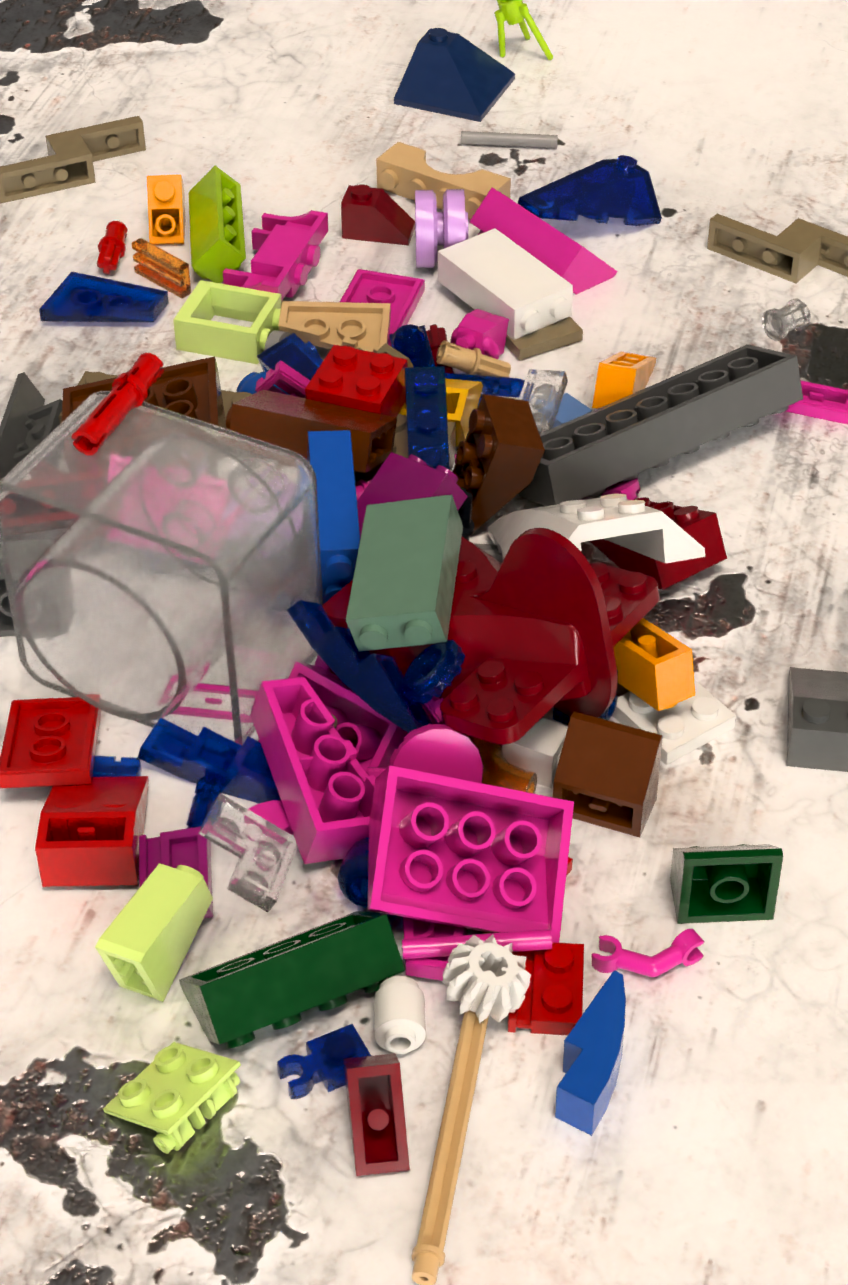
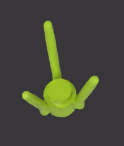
M497 0L499 10L495 11L494 14L498 26L500 56L505 57L504 21H507L509 25L519 24L525 39L529 40L531 36L525 23L526 20L547 59L552 60L553 55L531 17L527 4L523 3V0Z

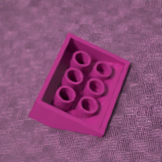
M389 765L375 779L369 821L368 911L489 933L551 929L552 942L559 943L574 802Z

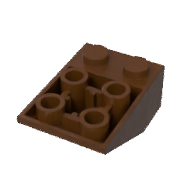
M483 394L478 408L473 409L470 414L469 431L465 441H461L458 445L456 453L457 462L453 473L459 479L456 484L459 487L466 488L467 492L473 495L471 519L475 525L474 532L532 482L545 449L528 401Z

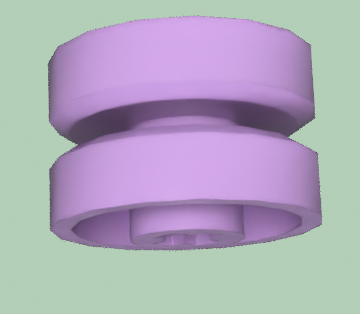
M446 189L443 194V212H437L436 194L433 190H415L416 268H434L437 263V246L443 245L444 249L468 239V212H465L464 189Z

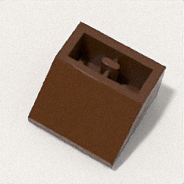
M573 711L554 778L553 798L574 802L573 819L640 838L657 800L663 735Z

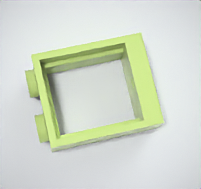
M200 280L173 319L176 350L258 364L264 355L267 337L272 331H279L278 325L282 304L281 294ZM216 315L250 321L253 324L251 327L211 321V319Z

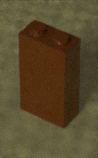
M261 390L233 403L226 417V428L229 430V444L307 460L308 431L350 430L354 471L367 473L384 462L389 454L393 452L397 417L268 390Z

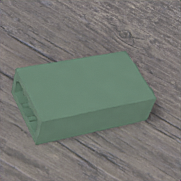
M452 495L366 506L346 615L347 625L359 652L447 642L463 525Z

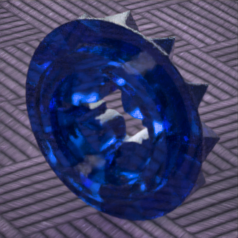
M447 640L445 643H436L423 650L407 669L402 685L403 695L411 703L420 702L423 705L430 702L434 696L440 697L443 690L447 686H452V680L462 671L461 665L465 659L462 648L455 641Z

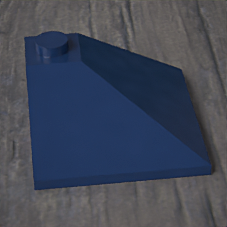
M430 28L419 40L395 94L394 104L481 122L515 80V73L460 34L448 32L444 28Z

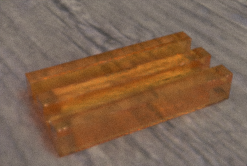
M142 238L132 242V249L137 251V253L133 254V260L139 263L134 266L135 273L180 298L191 294L188 263Z

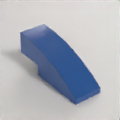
M615 970L564 1040L562 1072L566 1074L558 1084L556 1092L555 1118L591 1136L607 1110L617 1083L622 1059L626 996L623 974Z

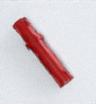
M152 353L141 354L129 371L117 376L112 383L111 392L72 434L71 438L75 439L72 443L78 451L85 455L96 454L105 440L126 418L127 414L134 407H139L148 397V389L164 373L162 368L163 362Z

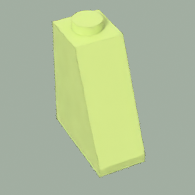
M159 863L99 938L95 948L120 987L164 1002L213 900L204 876L200 872L186 865H178L177 868H173Z

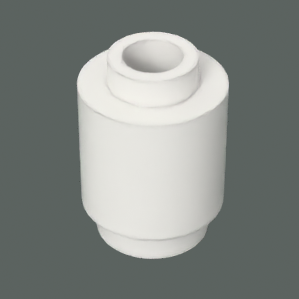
M406 976L387 978L380 984L379 990L374 996L375 1041L381 1048L392 1053L405 1054L415 1050L423 1044L426 1038L424 994L417 982Z

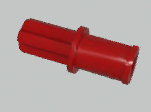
M112 221L107 224L105 236L100 239L98 244L100 253L97 267L102 268L105 274H110V270L117 269L119 259L124 256L126 251L124 241L127 237L128 229L120 221Z

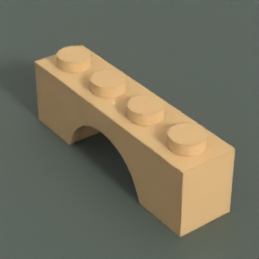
M401 142L394 144L376 159L377 188L414 201L415 190H433L436 194L437 209L443 210V194L446 189H464L465 212H468V219L470 220L492 187L510 198L511 178L483 169L467 174L439 172L427 165L426 150Z

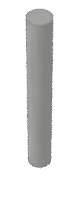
M461 131V144L557 148L558 135Z

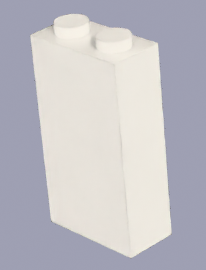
M496 228L438 251V281L474 310L480 309L493 315L508 318L507 335L513 340L572 316L573 285Z

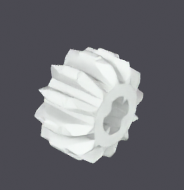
M473 934L465 944H458L452 950L448 958L449 963H447L443 971L442 983L448 986L446 1000L459 1001L461 1003L460 1015L470 1010L476 1013L479 1023L487 1019L488 1015L500 1023L503 1018L507 1017L509 1012L514 1013L516 1009L521 1007L525 999L524 994L530 985L531 974L524 970L526 968V957L512 954V943L503 947L497 944L493 934L485 942Z

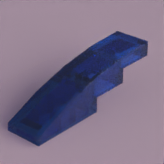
M299 600L287 609L316 653L337 677L372 709L407 733L422 726L432 724L393 657L374 653L370 654L369 651L359 652L350 630L338 626L334 627L321 604Z
M160 717L140 747L137 758L185 780L258 804L266 801L281 800L261 743L249 736L243 745L206 727H203L197 736Z

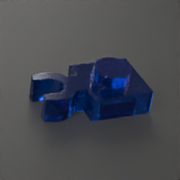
M350 1024L306 1042L307 1056L293 1054L281 1058L277 1062L278 1076L280 1079L287 1078L290 1075L301 1076L288 1082V1091L291 1099L305 1097L312 1091L314 1084L323 1082L327 1091L331 1092L346 1085L344 1059L371 1056L353 1024Z

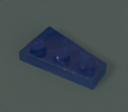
M71 272L39 309L41 321L154 322L169 304L168 291Z

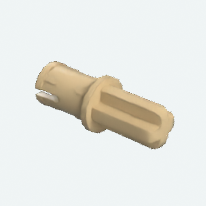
M444 340L437 352V364L466 372L468 377H473L477 374L499 382H506L509 378L511 365L508 362L481 354L479 348L471 350Z

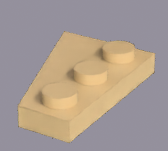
M282 301L278 325L279 331L289 332L293 340L330 350L333 345L351 346L355 349L361 348L364 351L376 353L385 343L388 344L391 303Z

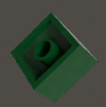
M770 844L673 848L670 883L677 924L773 920L783 862L782 848Z

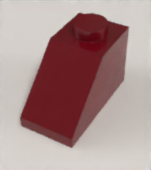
M363 184L348 186L341 202L343 239L409 246L415 230V220L383 189L371 188Z
M396 1054L344 1059L356 1176L410 1170L400 1062Z

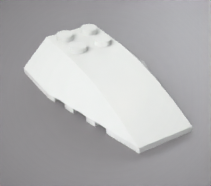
M608 494L600 498L570 500L556 505L514 511L500 517L488 526V534L494 545H497L499 553H502L503 560L514 540L532 528L553 530L566 537L580 551L581 542L605 539L663 563L705 557V548L662 511L645 506V501L628 500L626 494Z

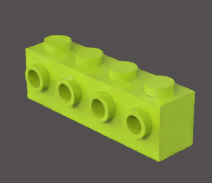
M215 165L189 191L191 266L201 278H208L212 282L221 284L223 282L224 269L239 270L241 263L246 259L241 185Z

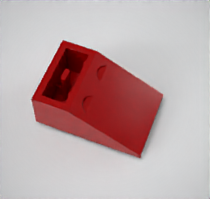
M148 776L92 777L91 784L52 787L40 813L35 845L42 887L138 885L139 836L143 835L149 785Z

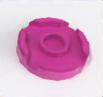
M428 724L412 730L403 738L404 741L399 745L398 749L395 748L390 758L391 766L482 783L483 763L478 748L464 733L457 732L445 724Z

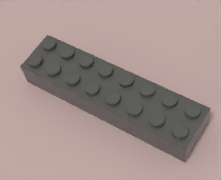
M747 344L540 433L545 449L532 482L517 495L529 499L530 502H537L545 506L556 505L570 500H580L587 496H597L606 492L607 487L636 479L638 473L667 465L671 458L680 454L696 452L702 444L711 440L725 439L730 435L731 431L740 427L756 425L762 417L785 412L789 409V405L803 399L797 356Z

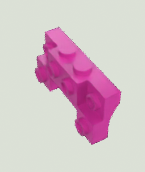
M311 210L306 214L293 217L264 213L261 216L262 229L253 228L251 231L252 247L254 250H258L251 260L252 273L225 268L223 271V283L281 294V300L284 297L293 298L299 287L305 285L311 269L319 263V244L328 232V213Z

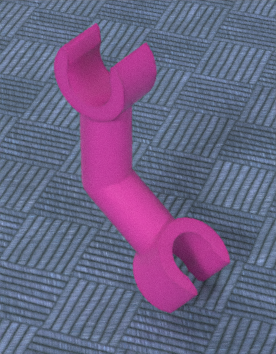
M687 929L673 940L670 947L651 957L623 949L618 939L613 936L603 935L599 936V949L612 953V955L602 956L592 953V967L602 973H611L620 968L649 977H657L681 963L685 966H690L701 960L704 955L697 947L704 944V940L694 929Z

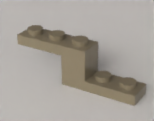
M140 116L46 135L48 156L0 166V204L96 183L93 162L146 150L142 119Z
M718 213L710 219L707 249L795 284L817 265L848 277V236L800 218L778 236Z

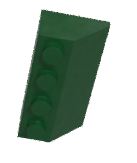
M356 911L182 978L179 982L208 1040L219 1045L225 1043L226 1048L230 1049L254 1040L255 1035L253 1031L272 1024L273 1030L294 1025L302 1020L301 1012L318 1006L319 1011H327L348 1002L346 994L361 988L364 989L365 993L378 991L380 984L384 980L404 972L405 968L387 915Z

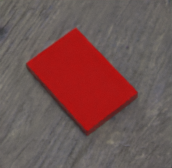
M100 697L13 700L0 756V788L91 784L101 717Z

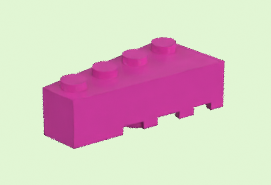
M305 677L262 681L253 706L251 718L304 864L368 855L369 821L376 777L374 774L368 776L356 759L358 755L357 750L350 740L345 741L334 728L335 719Z

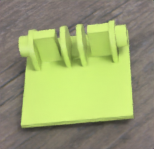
M173 1042L170 1046L159 1051L154 1061L134 1080L124 1084L118 1091V1095L103 1108V1111L106 1114L157 1131L158 1134L153 1138V1141L163 1153L168 1154L172 1149L179 1151L195 1134L193 1128L201 1129L205 1125L204 1117L211 1119L230 1098L237 1094L236 1086L240 1083V1079L234 1071L241 1064L237 1060Z

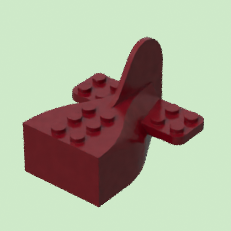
M532 528L514 540L503 563L464 537L461 538L448 639L445 643L359 652L346 622L353 580L318 608L314 614L331 673L417 721H423L419 698L420 693L435 687L439 692V699L443 698V701L440 703L443 723L457 732L504 745L511 744L522 738L552 707L571 717L573 711L593 717L601 716L612 704L617 691L618 675L613 648L659 602L660 596L655 578L640 572L608 566L604 563L590 564L583 553L566 537L550 529Z

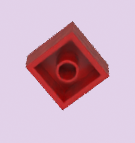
M333 345L305 388L306 399L397 417L408 398L407 359L394 357L387 353L359 350L351 346Z

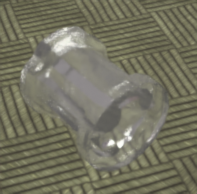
M791 299L786 303L785 307L779 310L772 308L764 312L762 316L763 329L770 339L780 341L792 330L802 331L810 325V311L807 305L800 299Z

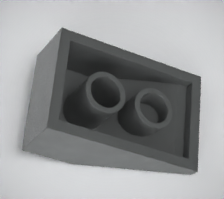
M790 667L787 766L848 772V672Z

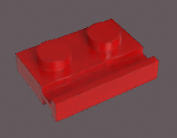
M552 942V949L512 952L513 955L526 957V968L524 970L529 972L531 977L530 985L524 994L525 999L521 1007L516 1009L514 1013L509 1012L508 1032H516V1028L531 1029V1033L569 1035L582 1016L584 944Z

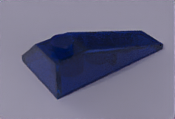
M625 155L618 156V159H604L527 193L519 197L518 200L519 205L542 219L577 221L579 215L589 219H595L597 223L607 224L609 217L623 218V223L630 226L660 224L662 219L649 172L637 165L638 161Z

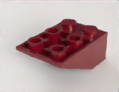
M646 497L634 500L645 501V506L662 511L705 548V557L663 563L605 539L590 541L620 569L640 572L655 578L658 589L661 590L727 559L715 512L698 510L697 506H675L673 502L669 501L661 503L652 502Z

